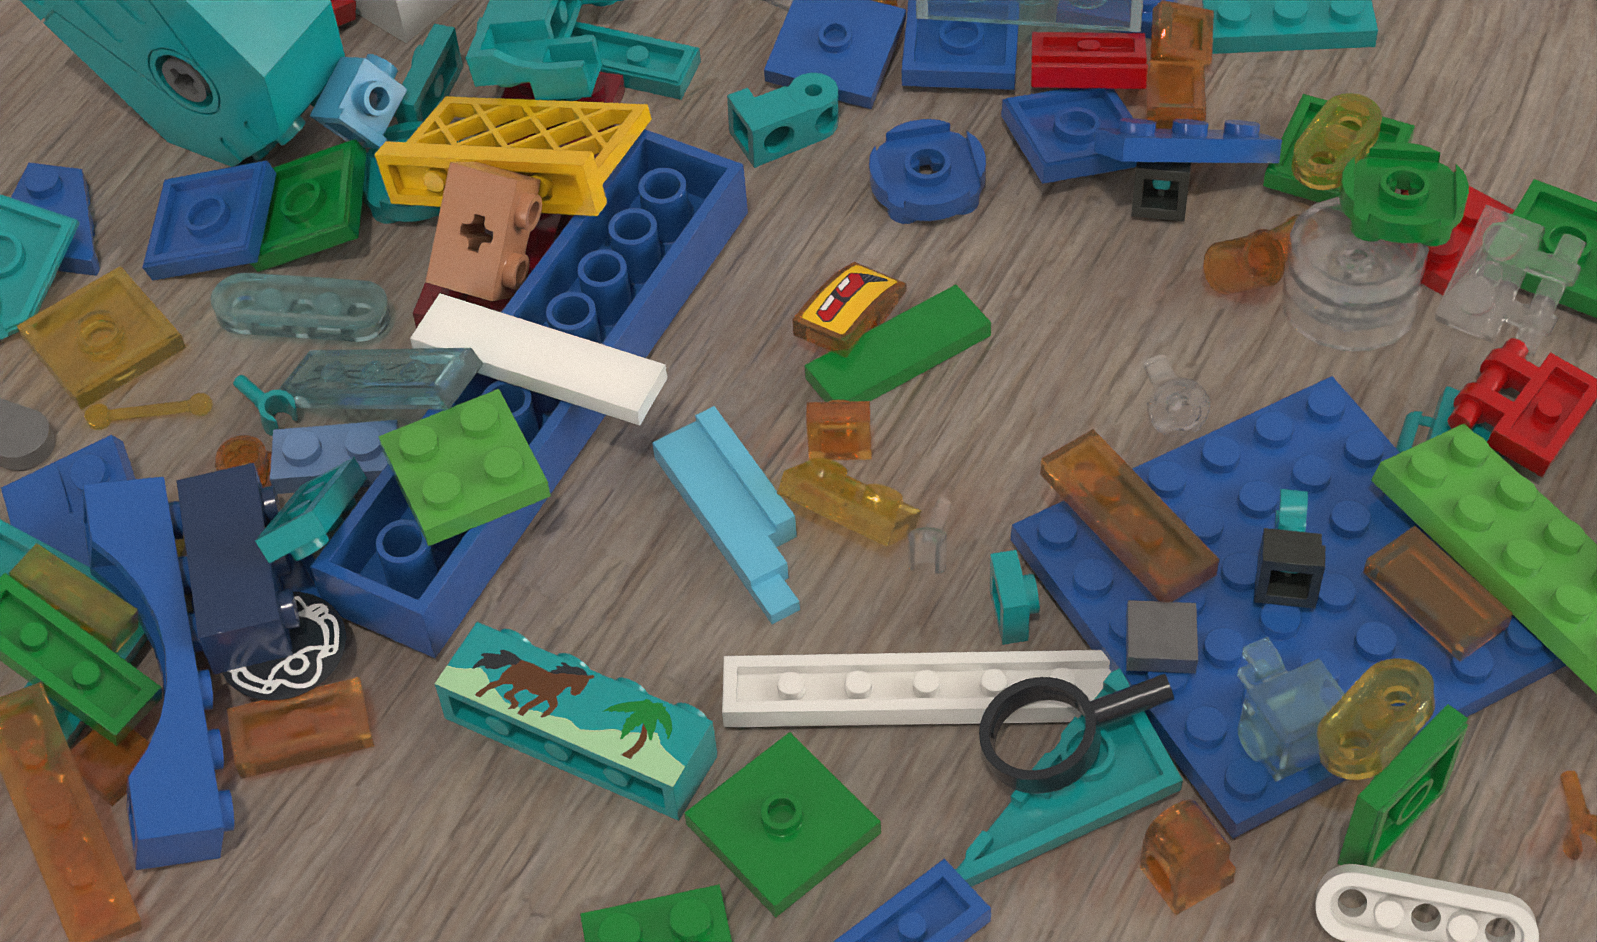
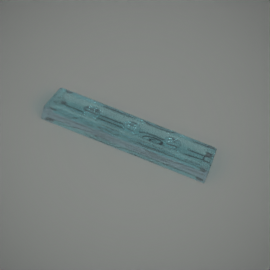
M472 348L310 350L280 386L279 390L287 391L293 396L296 408L450 409L482 367L483 362Z

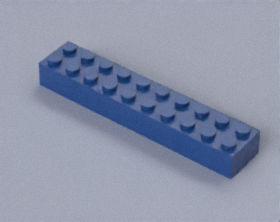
M644 129L603 183L607 204L599 215H574L501 313L643 358L648 356L748 213L743 164ZM457 370L452 378L464 377L470 370ZM476 372L471 375L472 377L450 380L447 385L465 386L445 387L438 397L455 398L453 402L445 406L446 400H435L421 419L499 389L548 481L550 494L606 416V414ZM387 464L310 566L321 598L331 604L342 618L436 658L548 498L428 546L389 464Z

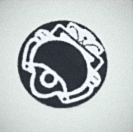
M293 591L300 620V627L289 629L293 655L222 672L226 681L234 689L246 696L271 701L297 697L316 688L336 669L342 659L346 645L344 623L337 610L331 604L318 596Z

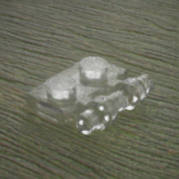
M1486 205L1435 312V320L1493 344L1503 322L1519 327L1515 338L1525 343L1528 348V356H1534L1543 336H1551L1557 323L1558 317L1554 315V312L1566 286L1573 287L1582 269L1577 262L1586 243L1575 236L1563 234L1554 254L1541 252L1537 249L1545 234L1544 226ZM1527 272L1541 277L1542 280L1530 304H1523L1514 300Z

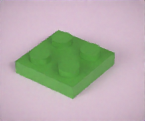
M499 389L378 436L383 454L428 546L551 497L548 481Z

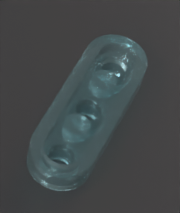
M238 273L219 282L211 294V305L219 325L226 331L235 334L363 342L374 339L382 334L391 321V310L385 291L378 284L364 280Z

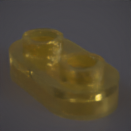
M1354 93L1340 94L1329 99L1295 143L1291 164L1295 178L1303 185L1317 190H1330L1340 187L1346 164L1354 156L1355 164L1359 160L1364 159L1370 147H1373L1378 140L1382 121L1380 107L1370 98Z
M1401 658L1380 661L1366 670L1321 719L1317 727L1319 758L1323 766L1330 773L1349 780L1367 779L1383 771L1433 715L1435 710L1433 678L1429 671L1415 661ZM1405 703L1403 706H1392L1391 704Z

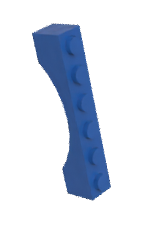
M164 477L83 484L82 520L91 575L114 592L136 617L154 649L163 681L164 702L160 720L147 750L128 776L126 809L135 869L142 870L220 858L224 832L234 831V810L230 790L218 791L214 770H221L224 767L223 746L219 729L207 730L204 711L213 709V690L209 670L197 671L194 652H201L203 648L198 639L195 612L187 613L184 595H192L187 556H177L175 540L183 539L179 501L168 502Z

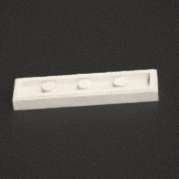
M441 293L410 338L414 353L460 368L478 369L475 371L476 373L639 426L667 380L665 364Z

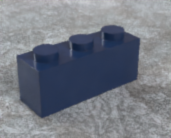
M254 463L176 480L198 639L213 674L292 656L293 651L289 629L300 627V620L293 591L291 588L282 590L280 578L281 576L291 574L289 556L287 554L268 563L255 542L281 510L274 485L262 486Z

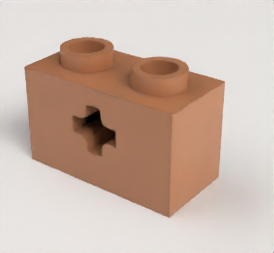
M450 162L425 282L489 301L512 298L526 280L529 271V258L525 253L530 231L535 228L541 215L542 199L538 195L541 179L479 162ZM485 228L489 231H493V236H491L488 233H485Z

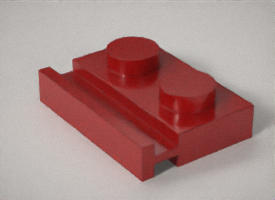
M1032 32L1031 87L1147 88L1148 66L1146 64L1145 33Z

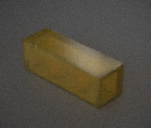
M37 543L9 572L10 577L115 653L120 650L139 628L137 608Z

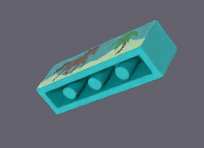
M476 622L435 682L445 719L678 821L718 756L713 721L709 720L696 707L682 702L673 705L648 694L641 685L630 679L619 677L614 680L590 670L583 661L571 654L559 653L555 655L532 645L523 635L511 629H501L498 631Z

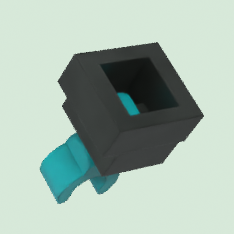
M1157 126V129H1172L1171 127ZM1137 162L1131 216L1185 221L1191 162Z
M1280 489L1279 510H1276L1275 529L1264 528L1255 579L1254 602L1316 609L1325 570L1326 545H1322V534L1305 532L1308 491Z

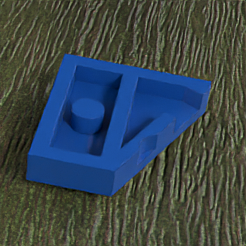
M28 163L11 198L77 219L80 224L58 271L97 276L100 266L94 249L93 236H95L93 219L89 211V205L91 204L89 188L82 169Z

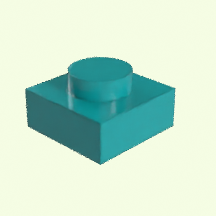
M1017 550L990 554L989 591L1002 645L1028 641L1030 614H1036L1040 611L1035 577L1033 574H1022Z

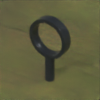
M1165 674L1092 701L1077 686L1062 679L1053 677L1025 679L1004 689L986 708L979 727L981 749L993 774L1008 787L1017 791L1034 794L1054 792L1076 782L1093 765L1101 745L1100 727L1173 701L1175 698ZM1042 700L1060 701L1076 708L1086 720L1085 733L1078 748L1067 759L1053 767L1041 770H1023L1005 763L996 754L995 742L1001 725L1014 711L1024 705Z

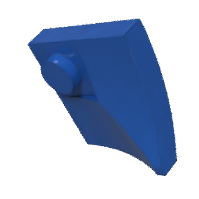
M111 434L1 487V491L12 526L90 567L82 520L83 484L133 480L136 478L123 441Z

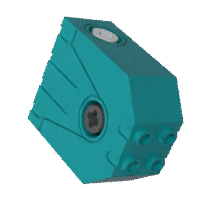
M20 0L40 20L44 18L45 21L43 23L168 143L230 167L236 166L250 156L259 161L277 143L281 146L288 143L306 124L301 115L310 105L314 108L340 58L345 57L330 0Z

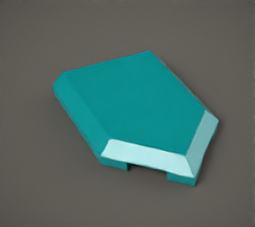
M1 194L0 340L32 327L80 224L77 219Z

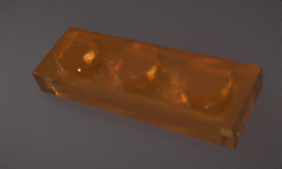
M1094 429L1041 459L1040 475L1159 602H1173L1217 575L1220 559Z

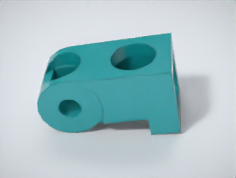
M822 73L802 74L795 78L788 87L784 86L754 97L748 88L727 95L729 133L754 168L822 141L833 135L838 128V86L830 76Z

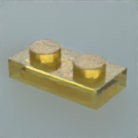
M813 458L783 472L777 491L778 495L886 547L915 532L922 510L903 502V496L893 488L881 484L867 485L848 476V470L838 462L825 458Z

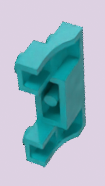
M489 0L483 17H480L477 21V31L466 55V61L475 87L490 85L513 87L521 83L530 82L535 100L576 101L583 97H591L602 67L595 36H570L583 4L602 7L624 0Z

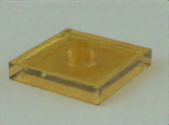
M121 266L17 325L23 341L81 410L186 348L178 330Z

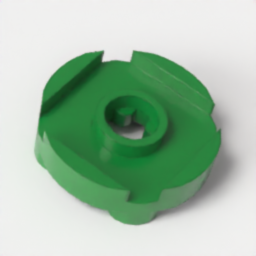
M1407 142L1382 143L1370 147L1367 158L1361 159L1355 164L1354 156L1346 164L1340 187V206L1343 213L1351 220V232L1355 237L1363 241L1374 242L1382 239L1396 243H1421L1427 246H1440L1450 240L1452 229L1461 222L1464 216L1469 193V184L1464 171L1457 164H1455L1453 172L1448 166L1440 163L1441 153L1430 147ZM1396 189L1408 190L1409 195L1398 194Z

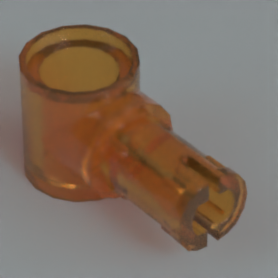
M1296 214L1288 218L1286 222L1270 230L1258 229L1243 237L1213 243L1207 249L1203 261L1204 275L1209 286L1219 294L1228 295L1276 285L1282 279L1285 272L1286 261L1316 246V233L1302 237V233L1314 227L1311 220L1302 214Z

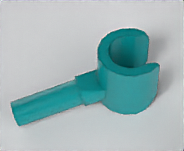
M239 375L235 378L233 382L234 387L253 402L259 410L262 427L266 434L273 436V430L279 429L276 419L272 416L276 413H287L292 417V420H298L296 403L290 393L284 390H271L264 393L245 375Z

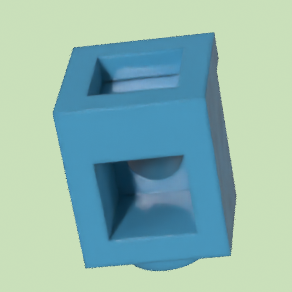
M367 54L366 58L341 57L310 117L346 142L356 139L362 147L379 149L387 141V138L383 135L407 88L394 79L398 69L377 55Z

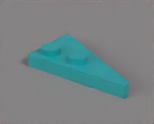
M1120 668L1112 671L1103 681V689L1095 699L1130 687ZM1144 711L1100 727L1101 745L1096 760L1090 769L1073 784L1054 792L1040 794L1015 790L1011 794V802L988 831L982 830L966 850L965 859L955 869L961 877L972 887L1182 790L1183 779ZM1083 715L1072 719L1061 733L1060 742L1051 752L1045 753L1032 770L1053 767L1067 759L1078 748L1086 727V720Z

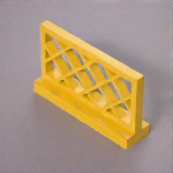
M445 96L406 142L385 141L374 155L391 204L441 207L450 162H479L541 179L538 192L542 199L541 213L598 216L607 204L603 183L652 118L648 104ZM455 117H457V118H465V119H462V120H460V121H457V122H454V123L450 124V122H451ZM511 120H516V121L510 122V123H508V124H505V125H503V126H500V127L495 128L496 126L501 125V124H503V123L509 122V121H511ZM562 122H567L552 129L546 130L547 128L552 127L554 125L560 124ZM619 124L605 131L598 132L599 130L609 127L611 125ZM485 131V132L482 133V134L476 135V136H474V137H471V138H469V139H466V140H463V141L457 143V141H459V140H462V139H464V138H467V137H470V136L475 135V134H477V133H480V132ZM534 133L536 134L534 136L528 137L526 139L508 145V143L513 142L515 140L521 139ZM583 136H587L586 138L576 141L574 143L568 144L561 148L559 147L560 145L565 144L567 142L573 141Z

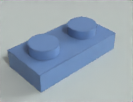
M385 420L273 430L271 484L274 485L277 494L295 493L302 484L355 457L367 477L361 487H370L388 464L378 436L398 429V421Z

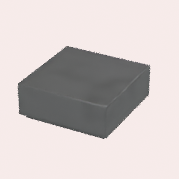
M1128 600L1126 610L1127 670L1196 673L1198 664L1196 603Z

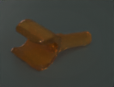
M1570 770L1560 775L1572 825L1563 839L1562 849L1566 856L1573 860H1578L1583 852L1582 842L1578 834H1587L1597 843V815L1591 814L1587 808L1578 773Z

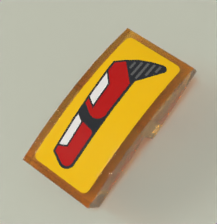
M853 262L831 276L803 305L792 319L793 335L847 358L868 328L873 329L885 322L907 291L906 283Z

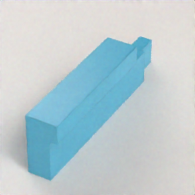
M713 406L695 415V422L652 442L654 457L770 623L774 624L800 610L798 598L785 582L789 578L787 561L776 548L797 537L795 515L716 407Z

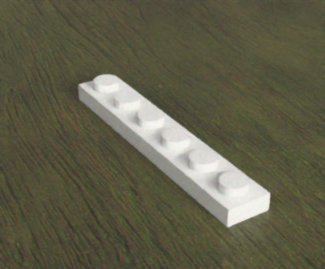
M1102 650L724 656L723 724L724 727L980 724L986 708L1000 692L1012 684L1029 678L1053 677L1065 680L1081 689L1089 700L1092 701L1103 689V681L1111 673L1109 669L1110 660ZM1042 700L1022 706L1014 711L1003 723L1071 722L1074 717L1079 718L1082 714L1069 704L1054 700Z

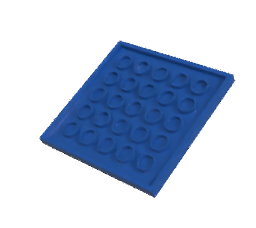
M1333 376L1012 524L1010 540L1090 648L1092 650H1102L1110 660L1109 669L1111 672L1120 668L1130 686L1162 674L1166 675L1175 700L1144 712L1166 750L1232 839L1401 752L1447 704L1465 717H1468L1566 666L1371 481L1380 462L1400 452ZM1280 489L1308 491L1305 532L1322 534V545H1326L1325 570L1316 609L1254 602L1255 579L1264 528L1275 529L1276 510H1279ZM1128 600L1196 603L1198 638L1196 673L1127 670L1126 610Z

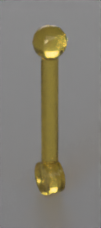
M198 392L192 395L189 400L108 409L104 404H94L86 410L84 415L91 429L102 430L108 427L111 421L192 412L195 416H205L212 410L213 403L207 394Z

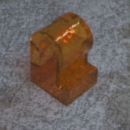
M1184 800L1172 805L1155 818L1147 828L1142 843L1140 869L1175 916L1232 884L1236 871L1235 866L1229 860L1231 852L1229 843L1194 800Z

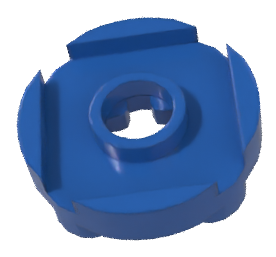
M936 119L909 121L895 126L886 133V142L879 146L878 150L874 146L869 158L870 186L876 199L887 207L889 217L901 224H910L917 220H941L957 214L966 215L977 209L979 195L985 186V152L975 136L966 131L965 138L959 133L950 131V123ZM930 165L933 171H938L934 174L919 173L920 166Z

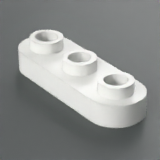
M1344 864L1331 869L1323 876L1316 891V914L1320 924L1331 936L1345 942H1539L1538 927L1532 910L1520 898L1508 893L1358 864ZM1356 889L1365 895L1366 901L1358 908H1348L1339 901V896L1346 890ZM1424 903L1431 904L1439 910L1437 918L1427 923L1416 920L1411 913L1416 906ZM1495 918H1504L1513 924L1510 933L1502 937L1490 935L1485 928Z

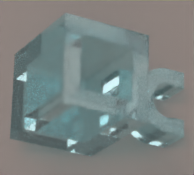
M1268 637L1243 647L1242 655L1249 664L1239 668L1237 674L1247 689L1237 729L1241 744L1252 760H1261L1275 782L1348 749L1358 711L1319 658L1287 672L1280 654Z

